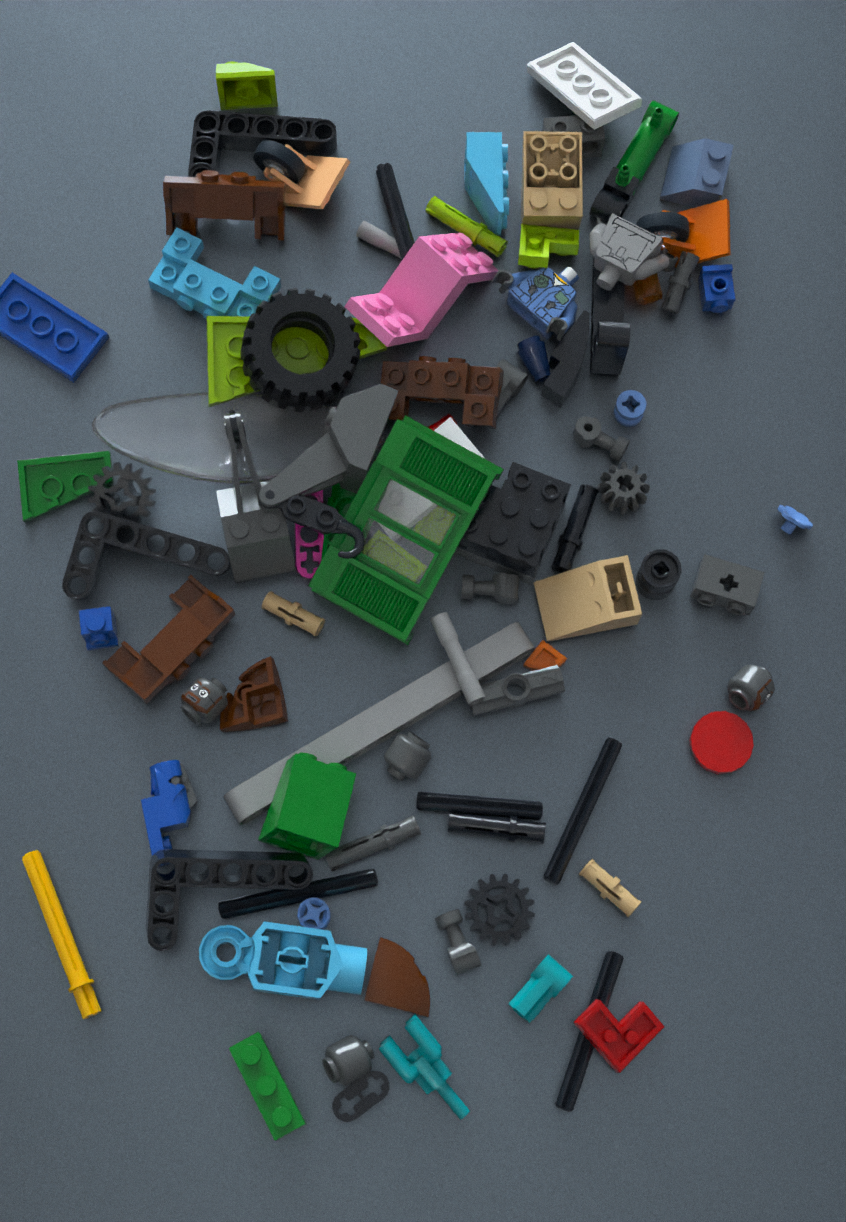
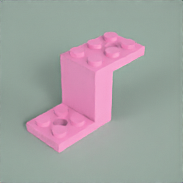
M463 233L419 236L379 293L351 297L344 307L386 347L429 338L467 284L492 280L499 270L492 265L493 260L487 254L478 252L472 246L471 239Z

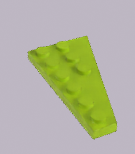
M207 316L208 408L260 391L253 390L249 384L251 379L249 376H245L242 368L244 363L241 359L242 340L250 317ZM353 318L356 324L354 332H358L360 337V344L358 346L360 350L359 359L387 350L388 347L357 318ZM301 327L287 328L277 333L272 341V353L281 366L293 373H315L323 369L328 361L329 353L324 341L311 330Z

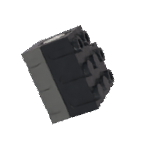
M512 462L507 480L505 479L502 488L491 485L454 555L457 556L458 554L465 557L466 560L484 567L488 566L499 573L517 575L522 582L532 585L547 551L549 541H551L558 524L559 517L565 507L571 484Z

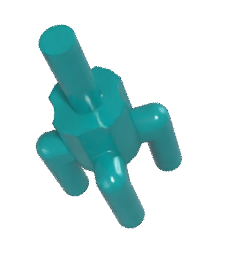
M414 1014L405 1022L407 1025L404 1028L419 1045L417 1049L407 1057L390 1035L380 1042L381 1046L378 1049L406 1083L416 1081L427 1095L436 1090L461 1120L470 1110L446 1082V1079L451 1076L452 1072L441 1060V1045L417 1015Z

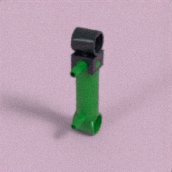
M655 100L650 103L641 125L617 166L613 167L604 182L603 188L597 194L589 215L601 218L606 223H608L612 213L621 218L623 217L650 164L664 140L671 134L679 112Z

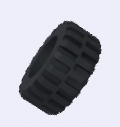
M293 288L288 289L285 296H282L281 292L271 295L269 302L263 300L257 306L256 313L251 314L244 331L241 347L244 374L250 377L249 384L253 390H260L263 393L262 399L268 403L271 399L278 402L277 408L286 410L287 406H293L294 412H304L305 407H310L313 411L320 409L325 402L330 404L335 401L338 394L343 393L347 388L360 357V350L358 349L360 337L358 332H354L356 324L352 316L346 318L344 316L346 309L340 303L334 306L330 303L331 296L325 293L322 298L315 296V290L306 288L305 294H299L298 289ZM292 327H301L313 331L324 341L328 349L329 356L323 369L311 374H297L285 369L278 363L272 353V341L276 334Z

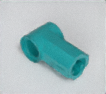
M549 954L531 973L529 981L508 1004L528 1023L535 1019L546 1003L552 997L555 998L573 977Z

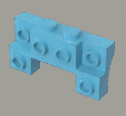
M177 227L162 250V259L148 279L151 289L175 300L185 310L192 311L193 309L201 313L205 319L207 316L250 317L252 313H256L257 306L263 300L269 302L271 295L279 292L281 288L280 278L256 266L253 267L242 285L196 262L204 249L203 241Z

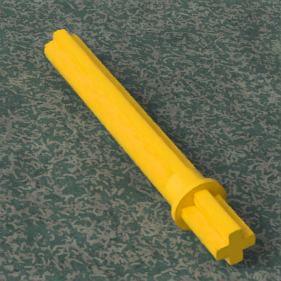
M38 850L28 852L22 857V861L69 981L70 988L68 991L74 994L83 1019L95 1016L101 1012V1008L92 987L94 980L88 977L41 852Z

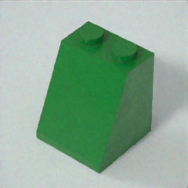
M309 753L293 755L286 761L258 841L294 853H300L316 860L337 849L356 773L347 771V767L339 763L326 764L317 761V757Z

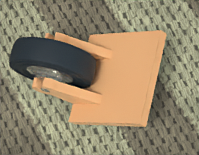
M271 140L262 141L253 155L256 165L263 171L267 179L285 182V206L324 209L350 164L348 158L309 155L304 157L287 144L284 146Z

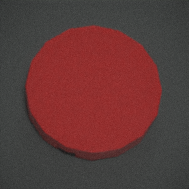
M715 711L703 716L693 727L689 739L696 763L706 771L715 774L732 773L741 769L751 757L754 747L753 734L747 723L738 715L727 711Z

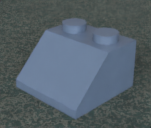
M704 138L673 146L660 200L694 208L720 201L734 145Z

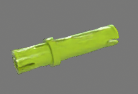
M433 196L428 202L425 209L426 213L439 219L455 231L469 237L474 246L478 244L496 257H500L506 249L508 241L487 229L486 224L482 222L479 224L437 196Z

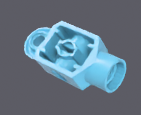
M264 921L252 938L242 929L232 925H220L211 929L202 938L199 946V960L203 969L210 976L220 980H232L242 974H247L253 991L320 1000L326 990L361 995L366 969L367 948L335 944L331 931ZM229 944L234 947L236 954L231 961L223 962L218 959L216 952L221 945Z

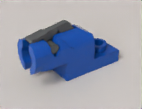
M179 760L160 762L149 767L151 773V795L155 796L141 799L152 856L159 850L173 849L170 836H164V833L187 828L191 818V809L197 804V798L185 768ZM163 862L158 867L169 865L170 863Z

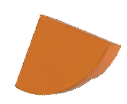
M542 640L523 666L531 671L554 665L561 667L567 661V658Z

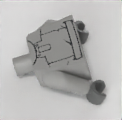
M613 213L607 224L601 223L602 219L597 218L596 226L589 234L590 254L595 258L594 267L601 271L596 280L601 288L610 291L617 280L626 285H633L636 280H643L661 270L671 272L679 259L677 256L675 258L667 256L669 252L667 249H664L661 255H659L662 238Z

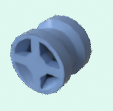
M627 390L622 392L618 396L613 414L616 421L626 427L635 426L640 423L646 409V400L638 391Z
M311 897L305 899L300 904L297 917L302 927L324 930L330 922L331 914L328 905L323 900Z

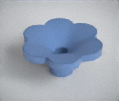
M779 505L777 508L786 519L781 527L784 532L792 534L796 526L803 529H811L813 527V524L808 521L809 519L805 515L797 512L792 507Z

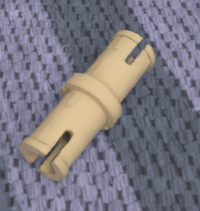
M269 591L263 600L262 609L283 618L285 624L289 626L294 624L315 637L319 635L325 624L324 618H320L303 609L302 604L296 601L292 603L274 594L272 591Z
M591 859L579 873L580 876H583L601 892L599 896L604 900L608 898L627 917L642 902L620 884L621 880L617 876L613 878L594 859Z

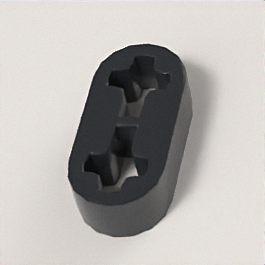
M371 1071L368 1075L341 1091L332 1103L335 1116L341 1121L351 1122L379 1103L389 1091L387 1076L380 1071ZM373 1077L375 1080L381 1078L384 1082L381 1085L382 1093L377 1096L376 1093L372 1092L364 1098L361 1092L369 1086L368 1078ZM358 1095L361 1101L354 1105L355 1113L351 1116L347 1112L341 1115L338 1110L342 1106L340 1100L343 1097L351 1100Z

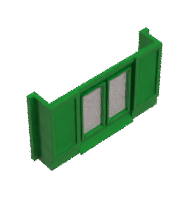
M406 415L402 421L397 419L344 516L348 522L353 523L363 532L365 538L364 549L360 555L354 558L345 559L339 557L338 552L351 551L355 546V541L346 534H335L308 585L313 588L311 591L409 645L414 636L412 630L494 480H499L504 469Z

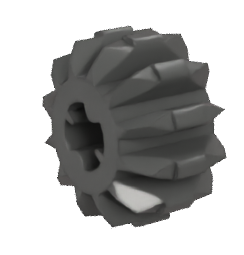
M624 461L621 463L620 470L612 464L609 466V473L603 472L601 474L600 480L602 483L598 484L597 490L603 493L600 498L601 503L610 502L608 508L610 512L615 510V507L620 508L622 515L626 514L627 507L631 511L636 512L639 508L638 504L643 505L646 503L647 497L645 494L649 493L650 486L644 483L647 479L646 473L637 475L639 468L637 465L633 466L630 470L627 469V463ZM622 485L628 487L625 492L619 489Z

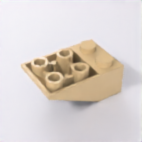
M523 131L521 224L579 229L583 217L582 132Z
M628 555L596 561L533 583L547 642L637 625L642 616Z

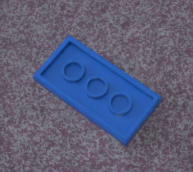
M13 272L0 287V336L74 383L109 339L108 333Z

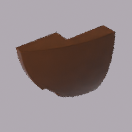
M271 656L255 663L238 677L242 683L237 686L234 696L231 693H227L228 705L220 714V730L222 732L252 730L288 722L279 674L275 661Z
M380 937L364 1001L429 1017V987L426 977L421 974L414 962L415 958L397 943Z

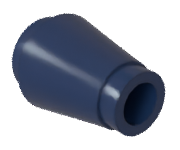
M532 336L517 344L519 349L517 354L534 378L535 383L546 380L551 372L545 342L541 341L539 336Z

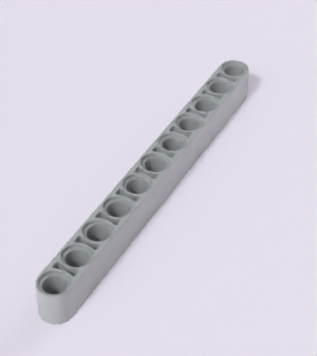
M515 622L464 651V654L481 684L528 656L535 650V647L519 622ZM447 661L227 792L223 798L239 825L246 824L269 810L286 761L293 755L309 753L316 756L317 761L326 764L339 763L346 765L463 695L451 661Z

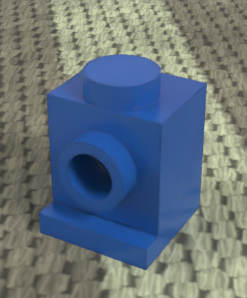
M732 264L702 266L698 277L702 311L723 313L728 309H732L735 302Z
M111 606L79 610L81 635L86 642L87 650L119 646L116 616Z

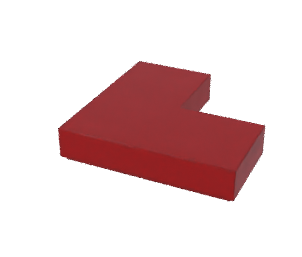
M598 999L573 1022L617 1073H620L665 1027L644 1002H638L619 1022L602 1001Z

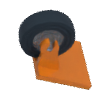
M728 199L677 213L662 210V212L647 214L637 221V226L662 238L661 250L667 249L668 253L673 255L674 258L677 256L680 259L682 251L697 255L700 258L698 263L731 255Z

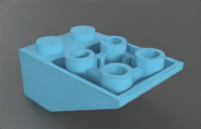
M466 132L464 158L465 190L489 230L501 237L502 229H507V215H509V197H507L508 170H506L508 144H502V132Z

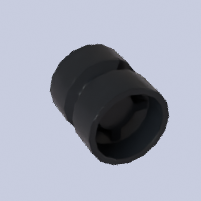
M665 549L654 550L644 557L636 575V586L644 597L651 600H661L673 592L682 573L678 557Z

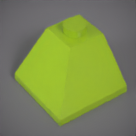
M230 61L225 64H217L216 83L221 110L278 107L274 70L246 62Z

